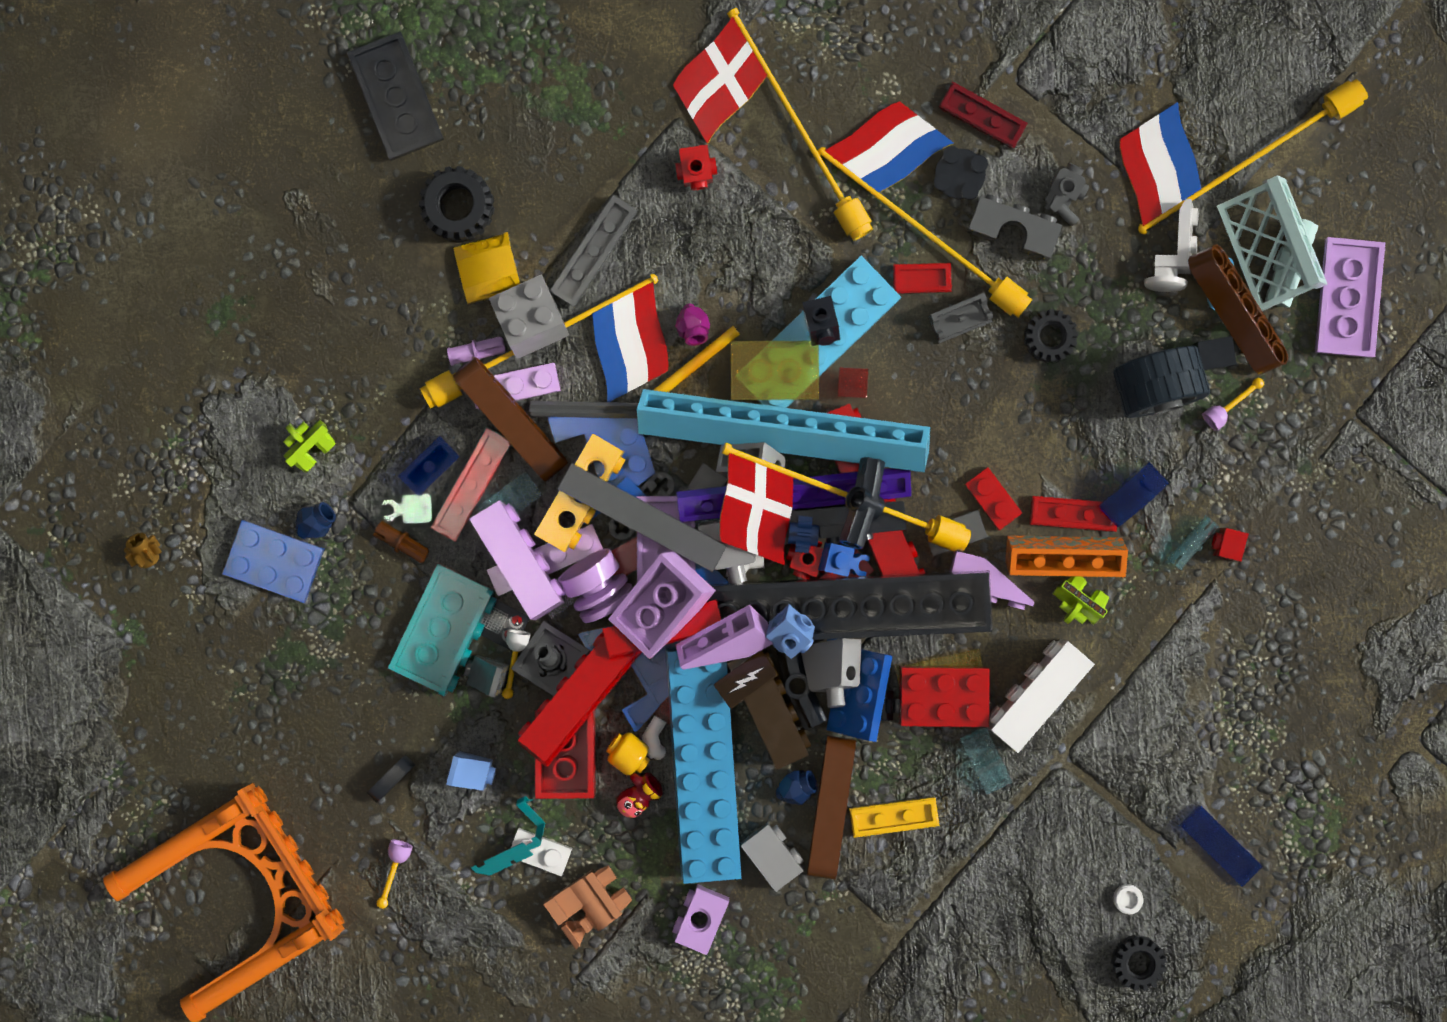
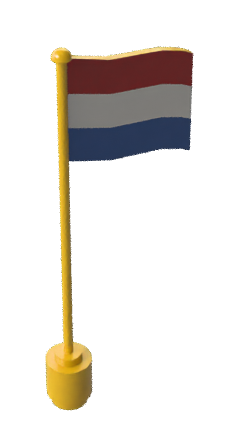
M1357 79L1341 84L1324 95V103L1322 104L1324 110L1203 188H1201L1196 159L1181 124L1178 102L1120 139L1122 162L1137 197L1142 222L1138 227L1139 233L1147 234L1146 230L1179 210L1185 199L1195 200L1325 115L1340 120L1362 106L1364 100L1368 99L1365 88Z
M899 101L879 111L851 136L830 148L820 147L818 149L820 156L822 155L988 283L991 286L988 292L992 294L989 300L1010 316L1013 314L1019 318L1030 304L1032 299L1027 296L1028 292L1010 278L1006 277L1004 280L998 278L994 282L880 194V192L905 179L933 154L954 144Z
M650 274V278L564 322L567 328L592 315L595 345L606 378L607 402L668 372L667 346L656 312L654 284L658 282V277L655 274ZM511 350L484 365L489 369L514 356V353ZM450 370L426 381V385L420 388L430 409L435 406L439 408L463 395L461 392L462 388L453 378L454 374Z

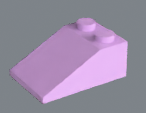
M676 552L661 553L608 620L651 659L700 611L716 590Z

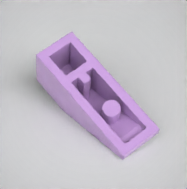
M751 605L740 609L695 635L675 644L680 667L685 670L746 658L773 644L766 638L768 622Z

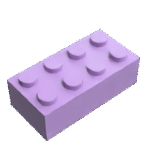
M499 500L469 519L530 620L536 621L565 603L562 598L565 592L558 580L555 578L551 580L547 574V571L551 570L543 555H540V553L536 555L532 547L536 544L527 530L519 528L517 522L521 519L512 505L509 503L505 505Z

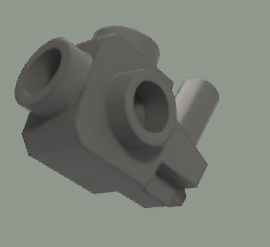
M1069 162L1067 167H1058L1049 185L1050 190L1045 198L1047 202L1045 208L1046 210L1052 209L1054 212H1057L1072 227L1078 222L1079 217L1068 207L1072 200L1076 201L1078 199L1082 201L1089 185L1085 184V177L1082 175L1084 169Z

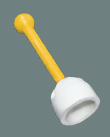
M509 629L507 631L506 642L513 652L506 688L502 691V696L505 699L512 698L514 694L512 683L515 672L511 668L517 661L518 652L523 651L529 643L530 633L516 629Z

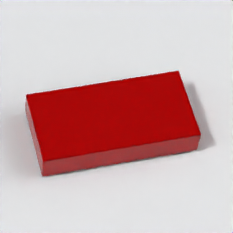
M951 263L893 264V289L898 294L951 293Z

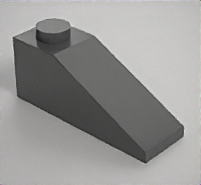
M476 655L474 660L469 659L464 672V676L468 677L466 684L488 696L496 697L503 691L510 664Z

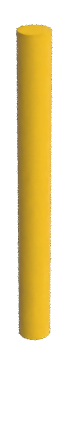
M734 326L729 328L656 387L654 391L670 392L740 335Z

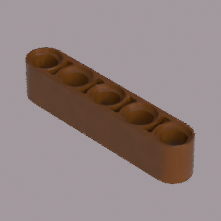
M1215 244L1191 255L1188 259V265L1193 276L1252 369L1261 375L1285 365L1288 362V354L1283 343L1222 247Z
M477 357L471 359L453 375V378L542 480L547 482L568 464V461L559 449Z
M827 735L807 876L836 880L855 755V739Z

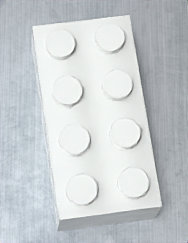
M1060 639L1056 642L1053 640L1043 651V654L1046 655L1043 660L1038 664L1034 662L1026 670L1024 675L1027 678L1021 685L1015 684L1007 692L1005 697L1008 700L1002 707L997 705L989 713V727L987 728L1017 753L1095 665L1069 641Z

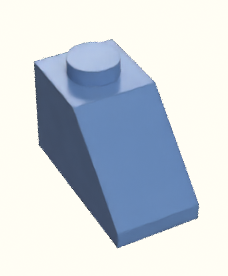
M459 751L453 756L446 785L484 790L487 784L492 785L496 768L491 767L493 760Z

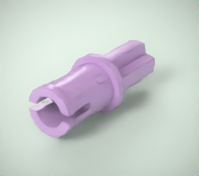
M502 337L478 342L474 339L472 343L447 348L451 366L468 362L474 357L480 360L481 358L503 354L506 351Z

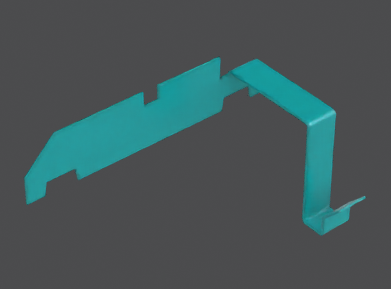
M524 796L518 799L516 803L517 807L537 826L535 837L531 838L533 842L527 845L522 842L483 861L485 865L479 868L476 865L471 867L475 873L492 875L513 865L511 863L513 860L518 863L534 855L530 850L541 846L545 822L527 804L534 799L529 800Z

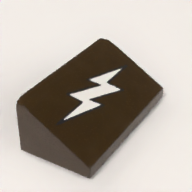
M761 650L713 685L728 707L732 709L779 674Z

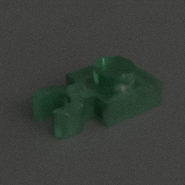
M432 494L402 495V503L392 499L382 501V505L390 504L394 508L392 515L383 516L385 521H393L399 516H403V524L433 522Z

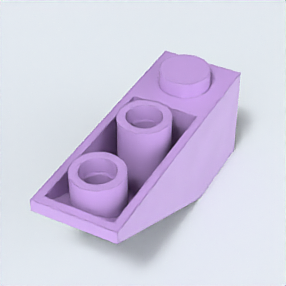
M958 551L954 552L949 572L990 570L992 602L997 603L998 598L1009 600L1008 606L1025 610L1026 605H1034L1032 599L987 559Z

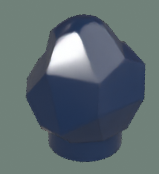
M324 502L302 508L298 511L296 517L297 535L302 539L326 536L336 519L335 512Z
M803 770L790 772L779 783V787L776 789V796L785 802L802 805L811 798L813 793L817 792V780L809 770L805 772Z

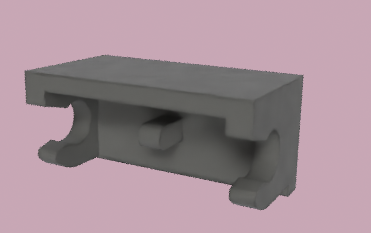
M982 293L930 314L928 318L940 344L993 322V313L989 311L985 293Z

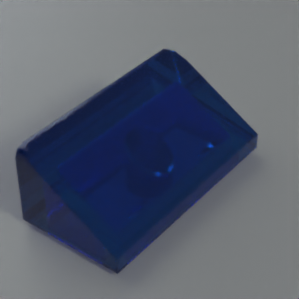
M439 436L398 477L419 497L460 456Z

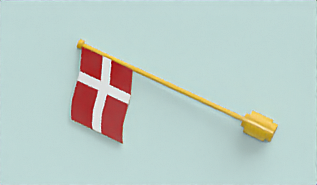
M738 9L730 10L727 13L730 21L707 48L686 65L673 84L676 92L708 145L719 127L747 103L763 81L768 78L840 200L836 203L838 209L833 212L846 235L851 236L853 241L862 238L873 230L870 225L872 221L859 198L852 200L851 196L846 198L843 196L738 17L740 14Z
M725 443L722 448V454L728 456V481L720 514V540L726 544L785 565L784 543L793 507V478L845 498L848 492L731 448V444ZM884 507L883 510L884 513L926 528L925 534L928 535V542L955 552L957 550L964 551L969 543L971 530L966 529L964 524L938 515L927 523Z

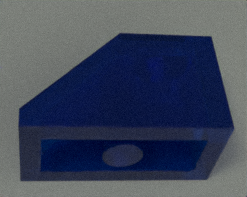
M1148 462L1132 473L1099 505V508L1117 527H1120L1146 506L1169 483Z

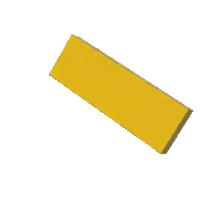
M935 796L849 808L854 838L939 826Z

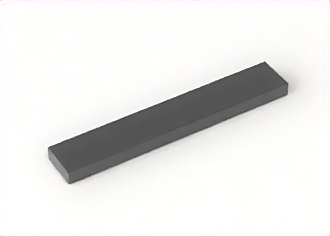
M571 463L558 487V490L711 572L714 571L727 545L574 463Z

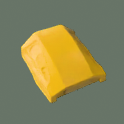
M508 232L453 248L467 304L487 300L521 284Z

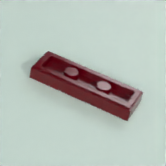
M955 82L951 83L938 107L940 110L1011 149L1015 148L1028 124Z

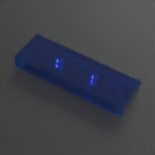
M1198 805L1180 824L1240 886L1243 887L1263 867L1201 805Z

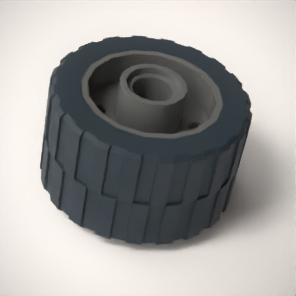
M1196 346L1176 347L1149 353L1121 364L1113 370L1124 414L1127 418L1173 411L1203 399L1211 393L1199 349Z

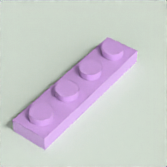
M593 524L578 531L582 537L574 550L569 548L567 552H563L549 543L533 549L536 555L539 553L543 555L551 570L547 571L548 575L603 549ZM498 566L487 569L498 596L512 591Z

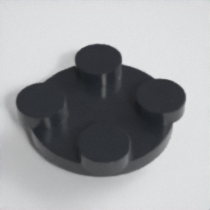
M949 146L944 150L943 156L937 163L934 186L950 198L973 200L978 196L979 190L984 184L988 161L984 156L977 155L968 149H958L955 146Z

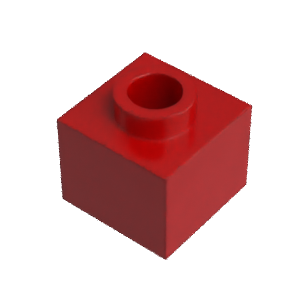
M1220 528L1219 533L1215 532L1211 544V548L1215 549L1213 556L1241 562L1249 533L1229 528Z

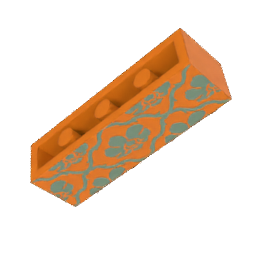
M1007 536L1005 563L1009 575L1126 577L1128 549L1123 538Z

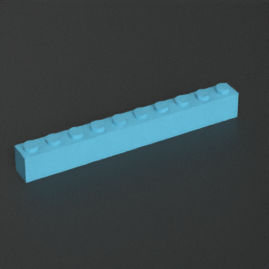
M643 389L637 407L638 434L718 445H724L725 443L765 442L779 453L860 463L861 458L870 457L884 461V467L925 472L929 454L930 427L647 389Z

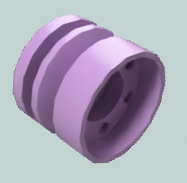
M608 548L589 554L570 566L558 578V582L567 597L580 596L574 603V608L576 611H581L580 618L584 623L594 622L613 613L633 589L632 584L626 583L628 580L626 574L621 573L612 576L618 570L619 563Z

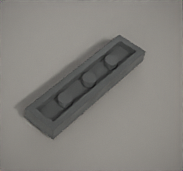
M613 195L556 280L550 292L575 308L638 211Z

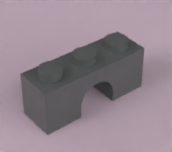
M987 194L985 198L980 196L966 233L994 242L1002 226L1015 225L1021 229L1024 235V242L1020 252L1046 261L1052 257L1062 228L1061 224L1056 223L1057 219L1047 214H1041L1038 217L1030 214V209L1018 204H1014L1013 207L1004 205L1001 198Z

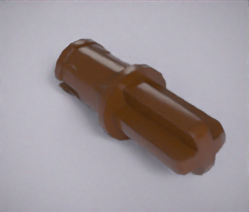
M383 520L376 527L373 536L389 544L396 553L401 551L420 563H423L428 557V548L408 537V532L403 533Z

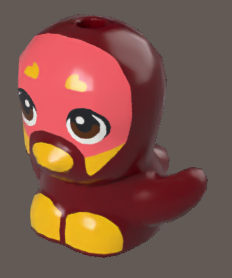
M648 772L642 776L636 773L631 774L629 777L634 786L623 790L617 796L616 806L623 816L635 818L649 807L651 800L657 801L661 799L663 795L661 784L656 777Z

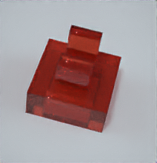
M839 367L837 397L866 399L868 369Z

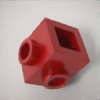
M708 145L679 149L681 162L675 163L677 179L683 180L684 187H690L692 191L708 188L707 184L713 183L712 175L718 174L715 157L709 158ZM695 166H699L701 168L697 172L692 170V168Z
M818 541L817 547L810 546L809 553L814 557L811 564H805L802 557L806 553L795 552V545L791 544L786 560L790 561L789 567L794 569L792 575L806 580L810 578V575L817 577L818 572L824 574L825 571L818 570L823 552L821 548L822 542Z

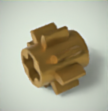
M137 533L126 542V548H124L125 558L131 567L138 564L140 568H149L159 560V554L162 552L159 548L160 543L154 535L147 537L145 533Z

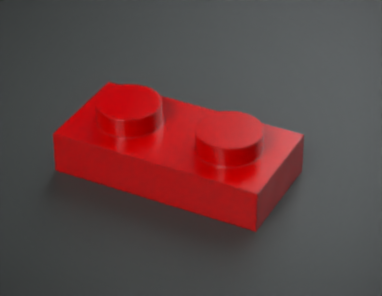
M989 467L964 484L998 530H1001L1022 514L1019 507Z

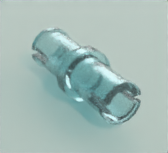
M1205 515L1189 535L1186 533L1182 537L1184 541L1167 558L1174 564L1182 556L1175 565L1179 570L1182 571L1183 567L1197 551L1201 552L1204 549L1203 544L1219 528L1213 521L1204 530L1211 522L1208 516Z

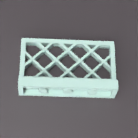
M1277 175L1268 179L1267 183L1217 206L1250 292L1262 311L1309 290L1328 285L1285 178ZM1267 191L1271 201L1266 212L1253 207L1257 195ZM1250 199L1249 202H1248V205L1242 203V202H1244V201ZM1235 205L1246 207L1240 224L1231 221L1227 209ZM1273 208H1274V210H1275L1277 216L1271 214L1272 211H1273ZM1251 210L1264 214L1258 231L1245 226ZM1270 217L1280 222L1281 229L1277 238L1263 233ZM1233 225H1235V226L1238 227V229H1237L1236 232H1235V229H1234ZM1243 229L1256 234L1250 250L1240 245L1239 239ZM1284 235L1286 237L1287 242L1282 241ZM1262 236L1275 241L1269 257L1255 252ZM1280 243L1289 246L1292 253L1287 265L1274 260ZM1244 252L1249 253L1247 258L1245 257ZM1253 256L1267 260L1261 276L1251 273L1249 266ZM1294 261H1295V263H1296L1298 269L1292 267L1293 264H1294ZM1272 263L1285 267L1279 284L1266 279ZM1291 270L1300 273L1304 283L1303 286L1294 290L1284 286ZM1254 278L1259 280L1257 285L1255 283ZM1264 282L1276 286L1277 290L1273 299L1263 303L1260 291ZM1283 289L1289 291L1287 293L1280 295Z

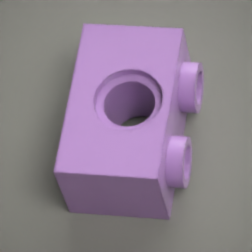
M697 884L695 891L689 889L683 906L688 907L684 918L678 916L672 930L673 933L677 934L675 942L707 955L728 906L729 897ZM695 912L705 913L708 917L707 922L703 925L694 924L691 916Z

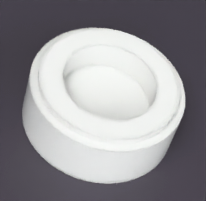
M1124 884L1115 890L1113 902L1120 912L1134 914L1143 905V895L1134 885Z

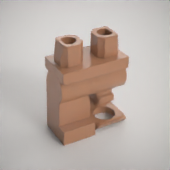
M609 865L595 872L590 870L584 876L544 901L543 905L557 925H561L562 931L575 949L580 947L585 933H588L593 928L597 929V931L604 929L620 917L622 910L632 901L624 887L613 895H610L606 890L605 886L617 879ZM580 909H583L585 912V916L578 920L566 921Z

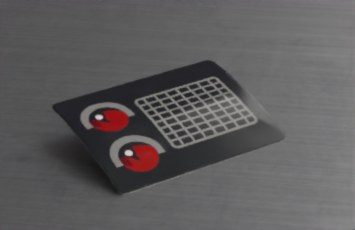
M497 600L491 614L485 613L481 624L485 625L481 635L511 650L506 642L507 631L509 629L524 631L530 618Z

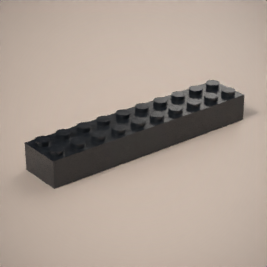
M990 570L709 584L716 591L707 602L717 601L721 620L751 605L769 625V621L790 604L800 614L806 615L815 626L813 640L992 632L993 630Z

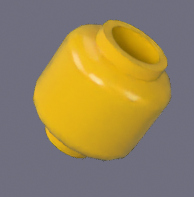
M619 733L606 749V752L609 754L607 758L609 764L624 775H631L635 771L641 773L650 761L646 757L649 752L648 745L632 733H625L624 735Z

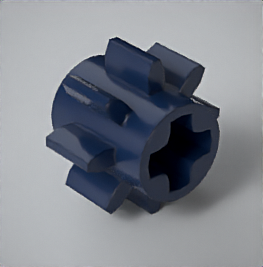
M799 516L798 523L790 522L788 544L795 545V552L809 553L810 546L817 547L820 525L812 524L813 517Z

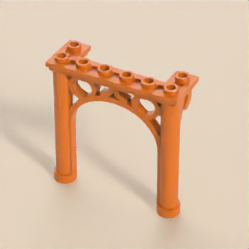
M253 783L237 791L238 795L134 862L118 872L112 871L103 877L104 885L109 894L116 901H120L186 857L208 848L227 849L242 855L253 863L265 877L271 889L275 905V920L270 937L258 952L195 992L180 999L181 1008L191 1022L203 1020L211 1010L322 940L326 941L329 939L332 941L344 930L342 915L336 908H331L327 901L329 899L327 891L321 884H316L311 876L314 872L310 864L305 859L301 860L296 852L298 846L295 840L290 835H285L281 828L283 825L281 818L275 811H270L265 803L268 801L266 794L261 787H255ZM235 825L233 842L220 839L212 840ZM246 825L255 827L261 836V844L256 849H251L241 844V830ZM270 842L281 861H273L266 855L261 858L257 854L263 852ZM288 870L299 889L288 890L282 895L281 889L285 887L284 875ZM295 896L302 901L306 908L304 918L294 919L284 913L285 901L288 897ZM314 912L316 916L314 919H311ZM283 922L292 927H299L277 941Z

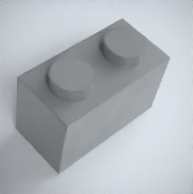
M767 822L740 843L774 891L777 892L803 872L801 863L804 860L794 847L789 850L783 841L786 839V836L776 824L772 827Z

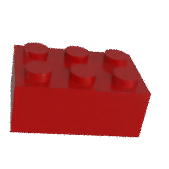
M900 666L899 724L901 726L989 727L990 668L975 666Z
M535 710V719H536V717L539 715V714L537 713V710ZM595 710L548 767L535 758V799L595 797Z

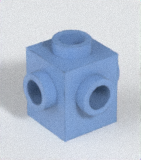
M789 604L769 621L766 638L773 643L779 652L785 653L792 659L799 652L805 653L811 647L814 641L812 638L815 626L806 615L800 614Z

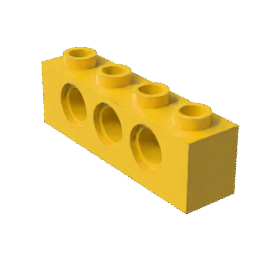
M592 434L575 465L589 471L591 463L600 461L605 468L600 478L608 481L612 473H619L626 459L622 458L624 451ZM559 491L534 535L563 552H567L569 548L574 550L582 537L578 531L583 523L587 525L590 523L596 513V509L584 503H579L575 498ZM566 511L572 512L575 516V523L570 528H564L560 524V516Z

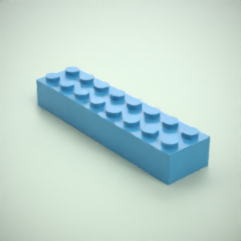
M676 647L665 648L681 878L683 884L741 879L730 708L713 685L728 674L727 661L683 670L680 667Z

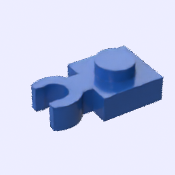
M825 542L818 570L846 577L849 576L850 572L853 575L863 577L866 576L867 572L859 570V563L862 560L870 561V557L859 553L854 554V548Z

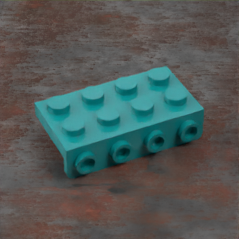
M437 564L388 669L439 692L438 694L445 696L448 691L453 693L460 677L456 676L460 665L466 666L472 654V651L468 648L473 639H479L485 625L481 624L485 613L491 614L497 599L493 597L496 591Z

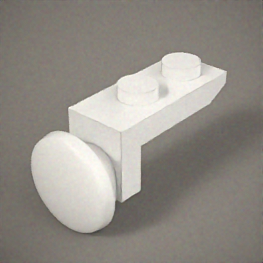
M1185 199L1179 210L1177 255H1155V276L1144 279V286L1147 289L1158 292H1176L1187 287L1188 281L1178 277V274H1191L1188 259L1192 254L1197 253V236H1192L1193 226H1198L1199 212L1198 208H1194L1192 199Z

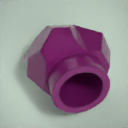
M691 303L685 304L677 317L675 327L679 336L685 339L687 345H701L708 340L709 318L701 308L695 307Z

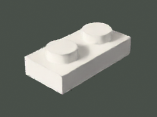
M518 828L511 848L522 842L525 845L533 842L531 838L535 837V834ZM542 837L541 846L530 850L534 855L522 860V862L562 876L572 848Z

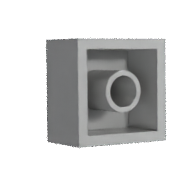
M542 274L489 298L508 344L517 359L569 336V332Z

